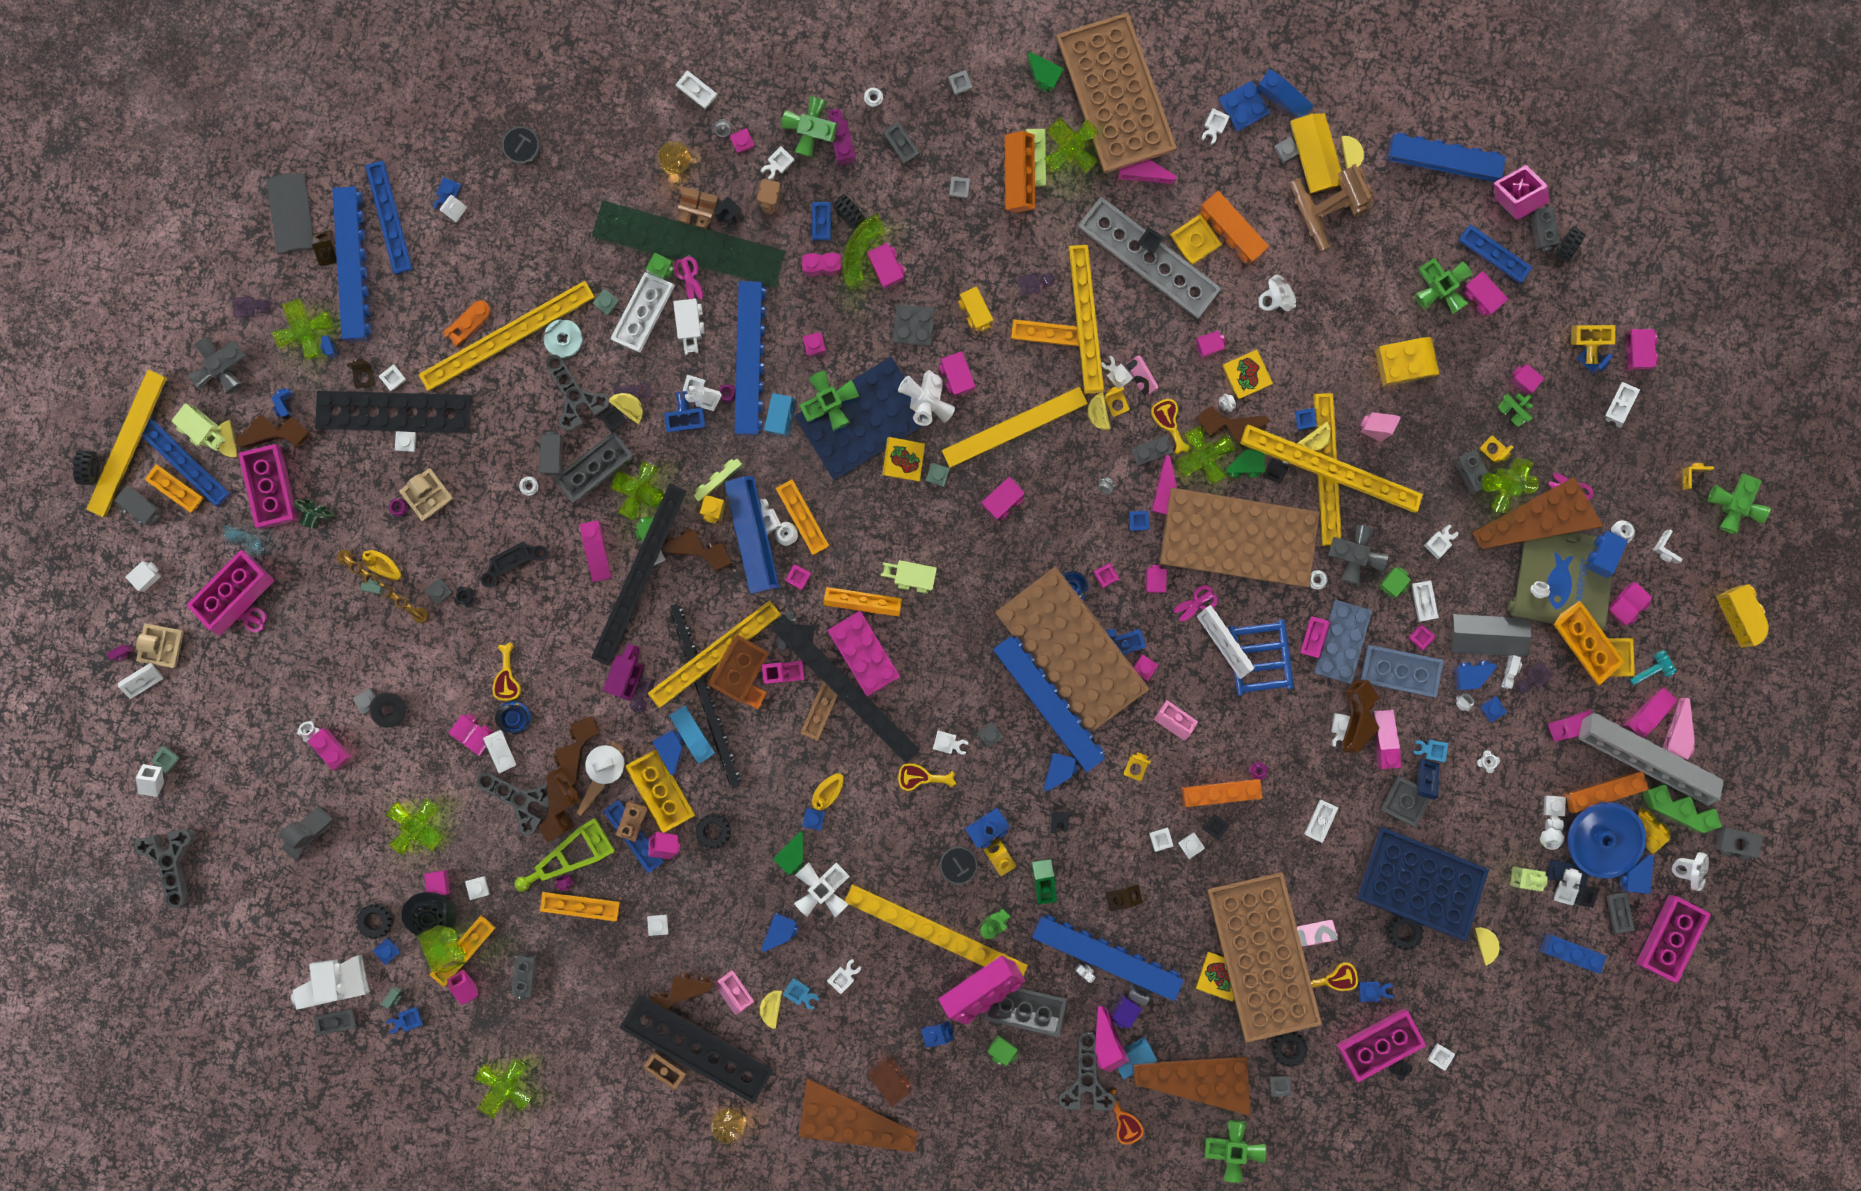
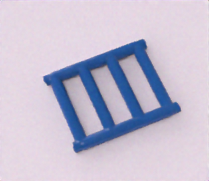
M1284 619L1278 620V623L1238 628L1228 626L1229 632L1237 643V635L1279 630L1280 642L1241 646L1240 648L1245 654L1281 649L1283 661L1252 664L1255 669L1251 672L1284 668L1285 680L1243 685V678L1240 679L1234 671L1238 696H1242L1244 692L1283 687L1294 689Z

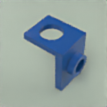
M1586 347L1576 359L1592 373L1606 369L1610 364L1608 361L1613 355L1609 353L1603 357L1598 352V364H1586Z

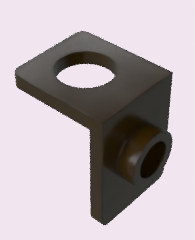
M332 231L313 234L312 246L319 266L337 263V256L332 244Z
M356 359L352 363H347V367L352 370L356 389L374 386L370 363L364 361V359ZM360 373L368 374L369 379L366 383L358 381Z
M1138 884L1126 889L1106 892L1110 911L1131 908L1143 903ZM1132 891L1136 893V901L1132 898Z

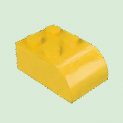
M1432 337L1382 345L1375 349L1383 387L1440 375Z
M1750 584L1736 586L1715 596L1741 648L1756 646L1766 638L1769 626L1764 615L1765 609L1758 603L1756 599L1757 593Z

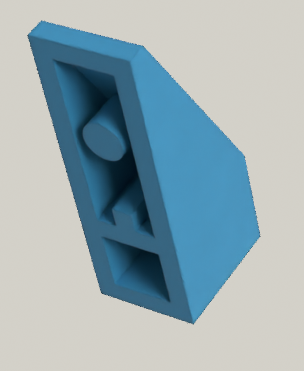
M686 705L669 715L698 764L703 763L716 754L715 749Z

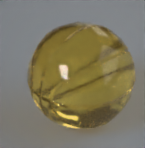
M669 141L660 147L657 160L664 172L676 175L684 172L689 167L691 154L688 147L682 142Z
M733 1109L718 1111L713 1116L710 1124L713 1137L725 1144L736 1142L742 1136L745 1127L742 1116Z

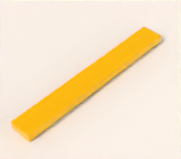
M1088 244L1069 246L1084 394L1104 392Z
M147 370L86 510L101 517L107 516L167 377L152 370Z
M1077 387L943 449L942 453L949 468L954 467L1075 411L1088 403L1081 388Z
M1333 393L1314 394L1313 403L1318 428L1325 422H1328L1331 429L1328 444L1316 452L1337 460ZM1318 475L1322 546H1331L1333 537L1342 539L1338 482Z
M769 600L647 694L656 706L661 708L716 666L735 634L749 641L781 616L780 612Z

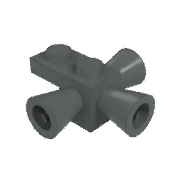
M205 337L194 345V348L205 358L202 361L205 366L204 368L188 374L193 384L199 390L212 377L221 381L226 395L237 391L242 386V383L232 372L235 371L233 366L246 358V355L235 340L217 352L210 337Z
M1356 525L1355 543L1333 537L1328 556L1344 560L1343 562L1348 564L1340 579L1341 581L1359 585L1360 567H1365L1366 564L1381 572L1384 571L1388 561V554L1370 552L1371 547H1367L1375 531L1373 528Z

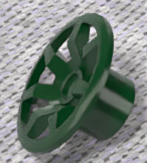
M296 499L293 502V505L302 511L300 524L308 528L316 529L321 518H333L335 516L334 511L328 507L325 509L326 506L319 505L316 508L312 500Z

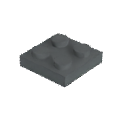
M897 304L893 343L931 347L935 308Z
M1396 776L1380 810L1416 828L1430 798L1417 795L1416 784Z

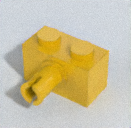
M1616 325L1571 326V345H1585L1587 347L1586 364H1598V346L1602 344H1615Z

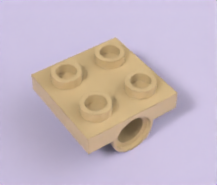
M431 468L422 474L414 476L407 482L405 487L399 490L422 522L454 499Z
M144 623L142 634L138 636L136 642V649L138 650L136 661L177 668L184 631Z

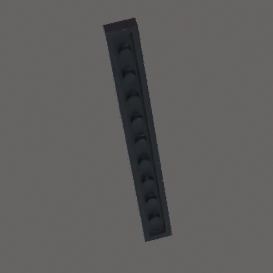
M669 483L591 659L609 666L687 490Z
M678 604L669 606L668 609L688 663L697 654L695 644L690 642L691 632L689 626L684 625L683 618H685L682 607L679 608ZM701 676L694 682L729 787L733 789L740 786L741 777L738 770H734L733 764L735 760L732 752L729 753L726 746L729 745L728 739L725 734L722 735L720 717L715 715L714 709H716L714 699L709 697L708 691L710 687L707 685L708 681L703 680Z
M784 614L770 627L905 763L920 750Z

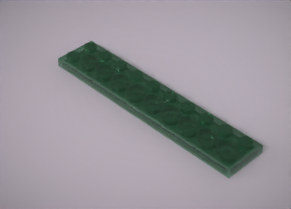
M602 200L592 237L595 239L653 255L657 253L674 261L690 256L697 261L700 268L750 282H762L763 285L772 288L776 287L785 251L688 225L687 223Z

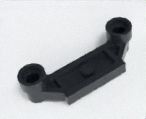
M525 541L503 551L490 558L491 564L488 571L481 576V584L487 588H492L497 584L499 576L532 559L538 561L546 560L549 555L548 549L542 545L536 547L526 545ZM540 551H544L542 557L539 556ZM492 577L493 581L489 584L488 579Z

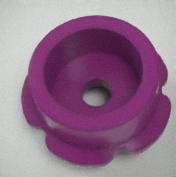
M726 384L722 385L719 390L722 395L720 399L725 403H730L731 400H734L736 397L735 387Z
M395 498L390 502L389 511L394 516L401 517L407 512L408 506L404 499Z
M1255 762L1254 765L1250 766L1249 773L1252 779L1264 780L1267 777L1268 767L1265 764L1263 765L1262 762Z
M564 875L555 879V888L560 889V891L569 890L573 884L570 875Z

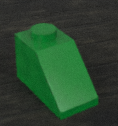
M1029 52L1027 62L1035 85L1044 93H1053L1064 68Z
M802 831L773 858L788 875L792 872L796 875L803 867L801 865L804 861V833Z
M1051 859L1032 862L1038 905L1057 902Z

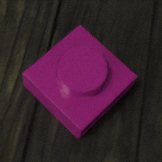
M123 644L108 652L107 656L110 661L121 662L129 657L128 654L132 653L133 650L130 645Z

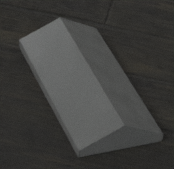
M282 174L266 179L277 254L313 249V228L305 174Z
M613 431L562 471V476H556L554 479L570 501L575 504L633 459L634 456Z
M1452 614L1451 652L1528 657L1531 641L1530 619Z
M1020 988L1015 992L1011 991L1007 994L1003 1001L995 1002L991 1005L990 1009L984 1013L983 1020L1059 1038L1067 999Z

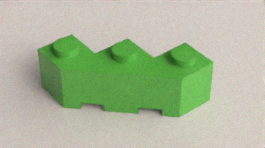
M1657 784L1648 787L1649 790L1642 792L1648 809L1695 832L1706 833L1722 827L1716 808H1706L1696 812L1691 796L1671 799L1666 784Z

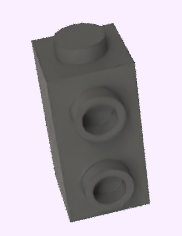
M1554 206L1536 209L1530 213L1536 250H1543V252L1553 251L1560 244Z
M547 432L546 435L541 434L539 473L542 475L562 476L563 437L558 435V432Z
M126 486L114 500L119 504L118 508L122 512L132 514L134 516L133 520L141 526L143 524L151 526L160 519L162 510L132 487Z
M515 956L511 996H516L518 1000H528V997L534 995L537 956Z

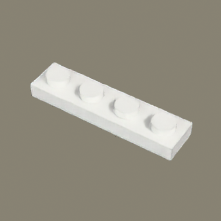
M1211 605L1197 615L1201 624L1240 679L1255 669Z

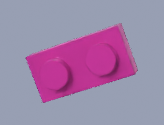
M1311 616L1301 654L1321 658L1331 624L1330 621Z

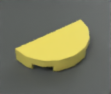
M1341 136L1346 169L1352 167L1355 163L1359 167L1364 159L1362 145L1353 137Z
M1102 392L1090 401L1088 417L1096 428L1111 430Z
M620 393L609 398V402L639 424L642 419L643 408L641 402L631 394Z
M228 420L219 426L221 428L219 434L226 440L219 445V451L228 457L239 458L231 420Z
M1325 422L1296 444L1313 451L1324 448L1330 438L1331 429L1328 422Z
M1477 927L1474 928L1484 965L1487 966L1498 956L1500 950L1499 941L1490 930Z
M782 990L768 993L760 1005L762 1020L768 1027L776 1029Z

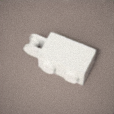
M696 298L673 301L678 340L684 344L685 355H688L690 352L697 354L699 353L697 340H701L702 334H705L704 322H700V315H703L702 304H698ZM694 340V344L687 345V341Z

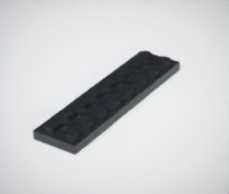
M317 391L315 429L470 434L471 396L458 394ZM334 406L341 408V412L337 416H333L331 413ZM354 406L360 408V413L357 416H352L350 413L351 408ZM372 407H378L379 414L375 417H371L369 414ZM392 407L398 409V414L395 417H390L388 414ZM410 408L417 409V415L414 418L408 417L407 413ZM430 408L436 410L434 418L427 417V411ZM448 409L455 410V416L452 419L446 417Z
M640 993L619 1026V1029L752 1104L755 1103L774 1071L768 1065ZM648 1015L652 1018V1021L648 1025H643L640 1022L641 1017ZM660 1025H666L669 1030L666 1034L662 1035L658 1033L657 1028ZM676 1035H684L685 1041L682 1044H677L674 1041ZM694 1044H700L702 1050L699 1053H693L691 1047ZM712 1053L719 1056L718 1061L715 1063L708 1061V1056ZM727 1063L735 1064L736 1068L733 1072L725 1071L724 1067ZM745 1072L752 1074V1079L748 1082L741 1079L742 1074Z

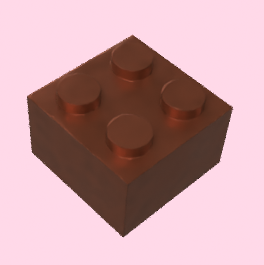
M886 1056L869 1069L868 1076L891 1107L910 1093L911 1082L905 1074H900L899 1065L894 1058L889 1059Z

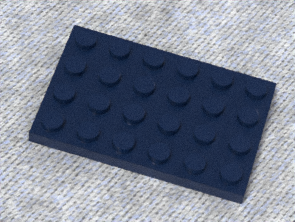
M892 356L852 380L859 397L841 402L842 407L840 409L850 421L845 427L833 431L829 413L811 422H807L802 411L794 415L834 481L886 450L888 437L904 439L923 427L913 420L915 411L910 408L912 397L898 392V388L905 377Z
M1380 827L1356 899L1466 942L1489 869L1392 830Z

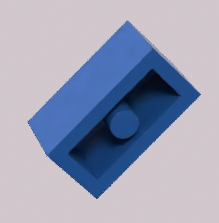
M1609 531L1601 535L1599 534L1594 541V545H1596L1594 551H1591L1587 557L1588 565L1586 568L1605 578L1610 577L1614 574L1628 541Z

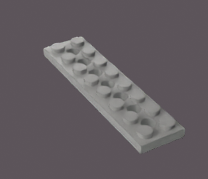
M1103 197L1098 199L1077 227L1197 319H1199L1222 289L1162 242L1153 254L1155 260L1151 263L1146 262L1144 255L1150 253L1141 246L1137 251H1132L1129 248L1131 242L1138 243L1146 230ZM1107 219L1110 225L1107 228H1102L1099 225V221ZM1121 230L1124 232L1125 237L1118 240L1114 237V232ZM1161 265H1167L1170 269V272L1168 274H1162L1159 270V267ZM1177 276L1183 277L1185 280L1184 285H1176L1174 278ZM1191 288L1199 289L1200 295L1192 297L1189 293Z

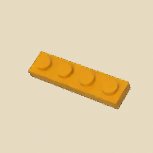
M1013 319L1012 340L1079 347L1077 326Z
M793 479L777 487L778 494L812 555L828 548V542Z
M826 587L823 605L900 616L902 598Z
M542 892L540 912L617 922L620 902Z
M481 915L429 975L444 988L448 984L447 979L455 975L496 927Z

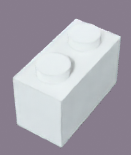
M338 959L309 964L313 1002L321 1003L341 999L344 994V987L340 983L339 975L342 974L341 964H338Z

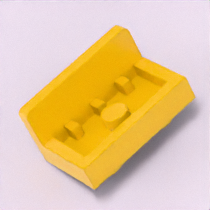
M1641 807L1638 810L1637 816L1641 819L1645 828V848L1654 854L1670 840L1671 832L1666 824L1660 823L1655 819L1651 811Z

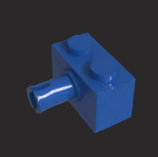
M682 391L683 399H681V392H675L678 410L664 413L668 433L706 428L704 409L689 408V402L685 398V394L688 393L687 391Z
M996 807L966 827L965 830L978 849L980 847L985 849L992 844L991 840L998 836L1000 839L1009 833L1007 829L1010 826Z

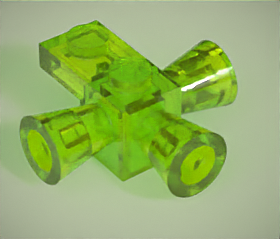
M1061 117L1046 129V132L1058 144L1057 150L1044 158L1053 171L1058 172L1066 159L1070 163L1075 158L1083 173H1086L1097 163L1098 160L1084 150L1085 142L1099 134L1097 128L1089 120H1085L1077 133Z
M300 298L282 304L290 328L272 331L278 348L281 349L288 343L296 340L302 344L305 360L320 356L322 351L314 339L319 337L317 331L334 328L328 311L325 310L311 319L308 317Z
M1201 426L1186 432L1184 436L1195 449L1174 461L1182 478L1202 468H1205L1209 486L1226 478V475L1215 462L1219 459L1220 455L1235 452L1234 445L1229 436L1226 434L1215 444H1212L1211 441L1205 443Z
M1514 458L1510 469L1498 468L1496 475L1486 473L1483 476L1482 487L1486 492L1499 491V494L1491 504L1494 510L1501 513H1509L1512 496L1520 497L1522 491L1529 494L1537 491L1538 479L1534 475H1529L1534 462L1530 459Z
M642 460L637 479L622 472H617L610 489L628 496L617 513L635 521L639 502L647 506L651 505L652 507L660 505L664 496L663 491L648 484L659 470L658 467Z
M424 798L417 814H408L398 801L395 802L385 816L400 823L401 825L398 829L402 833L393 839L389 846L404 856L411 841L417 840L433 852L445 836L426 821L438 812L440 808L431 800Z
M512 1058L506 1073L503 1072L497 1076L484 1063L473 1080L488 1085L491 1088L477 1109L494 1119L504 1103L509 1099L523 1112L533 1096L516 1089L519 1084L516 1080L528 1067L518 1059Z

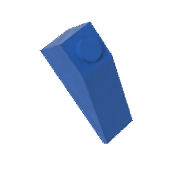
M1271 69L1267 71L1257 87L1259 93L1297 118L1307 116L1314 106L1285 78Z

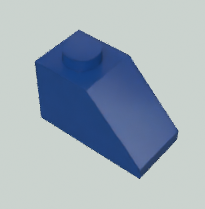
M671 730L652 742L670 775H673L677 772L684 740L679 732L676 733L675 730Z
M1052 753L1043 790L1049 791L1070 779L1072 774L1076 775L1078 763H1075L1076 759Z
M1644 854L1632 869L1621 875L1620 886L1623 891L1651 893L1654 855Z
M775 913L761 951L765 952L790 941L791 936L795 937L799 926L796 925L797 920Z

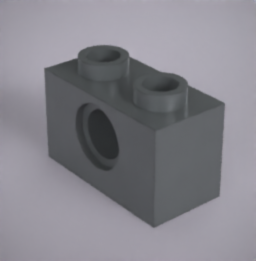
M1476 449L1454 460L1471 494L1493 484Z
M1720 827L1718 828L1715 849L1721 850L1722 855L1732 857L1733 853L1740 855V859L1751 861L1752 857L1759 858L1763 835ZM1738 839L1741 841V847L1739 849H1737L1735 846V843Z

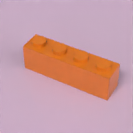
M1025 131L1005 134L1006 210L1016 213L1035 210L1034 134Z
M1219 190L1201 205L1199 209L1201 211L1200 214L1206 221L1209 220L1214 225L1213 229L1217 234H1222L1225 237V242L1231 249L1235 248L1239 253V258L1244 263L1247 262L1251 265L1269 248V245Z
M1634 771L1564 793L1563 795L1566 797L1569 812L1576 813L1583 811L1591 805L1615 801L1649 790L1644 773Z
M1260 779L1181 787L1183 807L1263 799Z

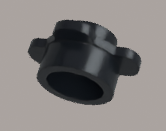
M462 586L458 587L454 603L471 607L475 591L473 589H464Z
M1401 1059L1389 1067V1072L1395 1074L1398 1080L1403 1081L1409 1072H1412V1066L1406 1064L1404 1059Z

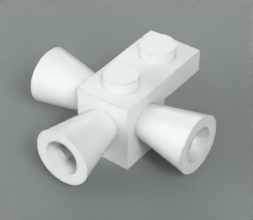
M930 370L924 374L922 387L910 376H907L898 388V392L912 397L910 408L915 411L913 420L921 426L931 424L932 411L943 422H947L955 410L954 406L940 401L944 380Z
M809 862L795 875L810 886L807 890L809 894L794 903L806 917L809 916L818 902L822 904L825 901L834 917L839 915L849 905L833 894L850 877L837 862L821 878H818Z

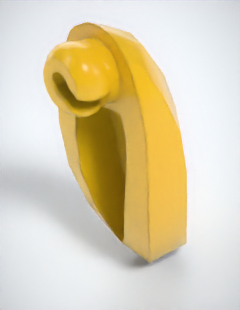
M368 550L363 553L362 561L370 572L387 580L397 581L401 579L402 575L398 566L388 556L374 550Z
M835 773L819 784L812 797L814 809H826L837 799L844 782V777L841 773Z

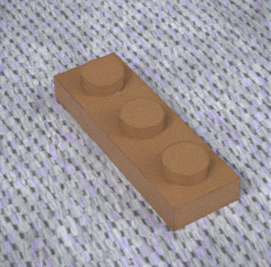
M824 682L821 684L800 732L817 741L838 696Z

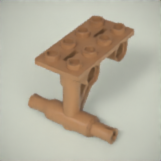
M1356 163L1338 174L1340 177L1338 182L1342 191L1317 205L1314 204L1310 194L1305 192L1300 178L1289 183L1295 195V205H1298L1309 229L1308 233L1311 237H1314L1320 252L1331 248L1324 233L1326 228L1321 217L1342 207L1347 208L1350 206L1354 216L1365 211L1368 212L1371 209L1373 191L1369 184L1365 185L1363 169L1361 167L1358 168Z

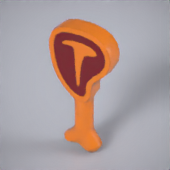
M1112 1088L1109 1092L1115 1095L1117 1089ZM1109 1096L1105 1097V1099L1108 1100L1109 1103L1112 1102V1100H1109ZM1116 1101L1113 1107L1118 1122L1116 1137L1121 1144L1129 1145L1138 1141L1143 1136L1144 1129L1140 1121L1132 1114L1123 1111Z

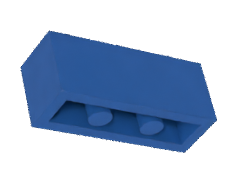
M1547 933L1540 949L1542 953L1601 974L1607 958L1606 955Z

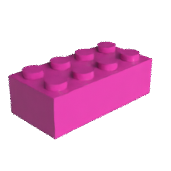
M273 444L238 453L255 528L263 530L299 521L296 507L293 505L294 497L282 447Z
M240 550L186 606L209 631L221 636L275 580L251 555Z
M861 611L827 630L867 697L900 678Z
M1668 895L1635 964L1670 982L1678 984L1711 913L1677 896Z
M1000 956L938 1000L949 1019L961 1024H968L979 1013L987 1012L995 1002L1003 1001L1011 991L1019 990L1026 980L1014 961Z
M1401 1009L1335 1044L1356 1082L1366 1079L1426 1046L1409 1012L1405 1009Z

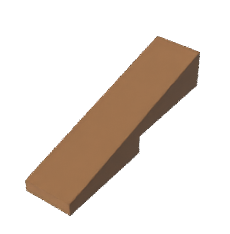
M612 741L610 746L619 750L623 756L626 750L615 741ZM592 781L577 811L579 816L584 815L607 785Z

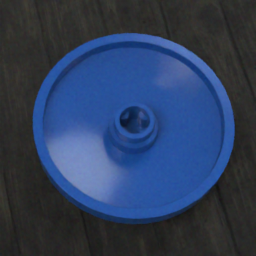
M1601 802L1591 805L1574 819L1569 829L1567 839L1569 854L1582 871L1593 877L1614 878L1632 869L1644 852L1646 845L1644 825L1631 809L1620 803Z

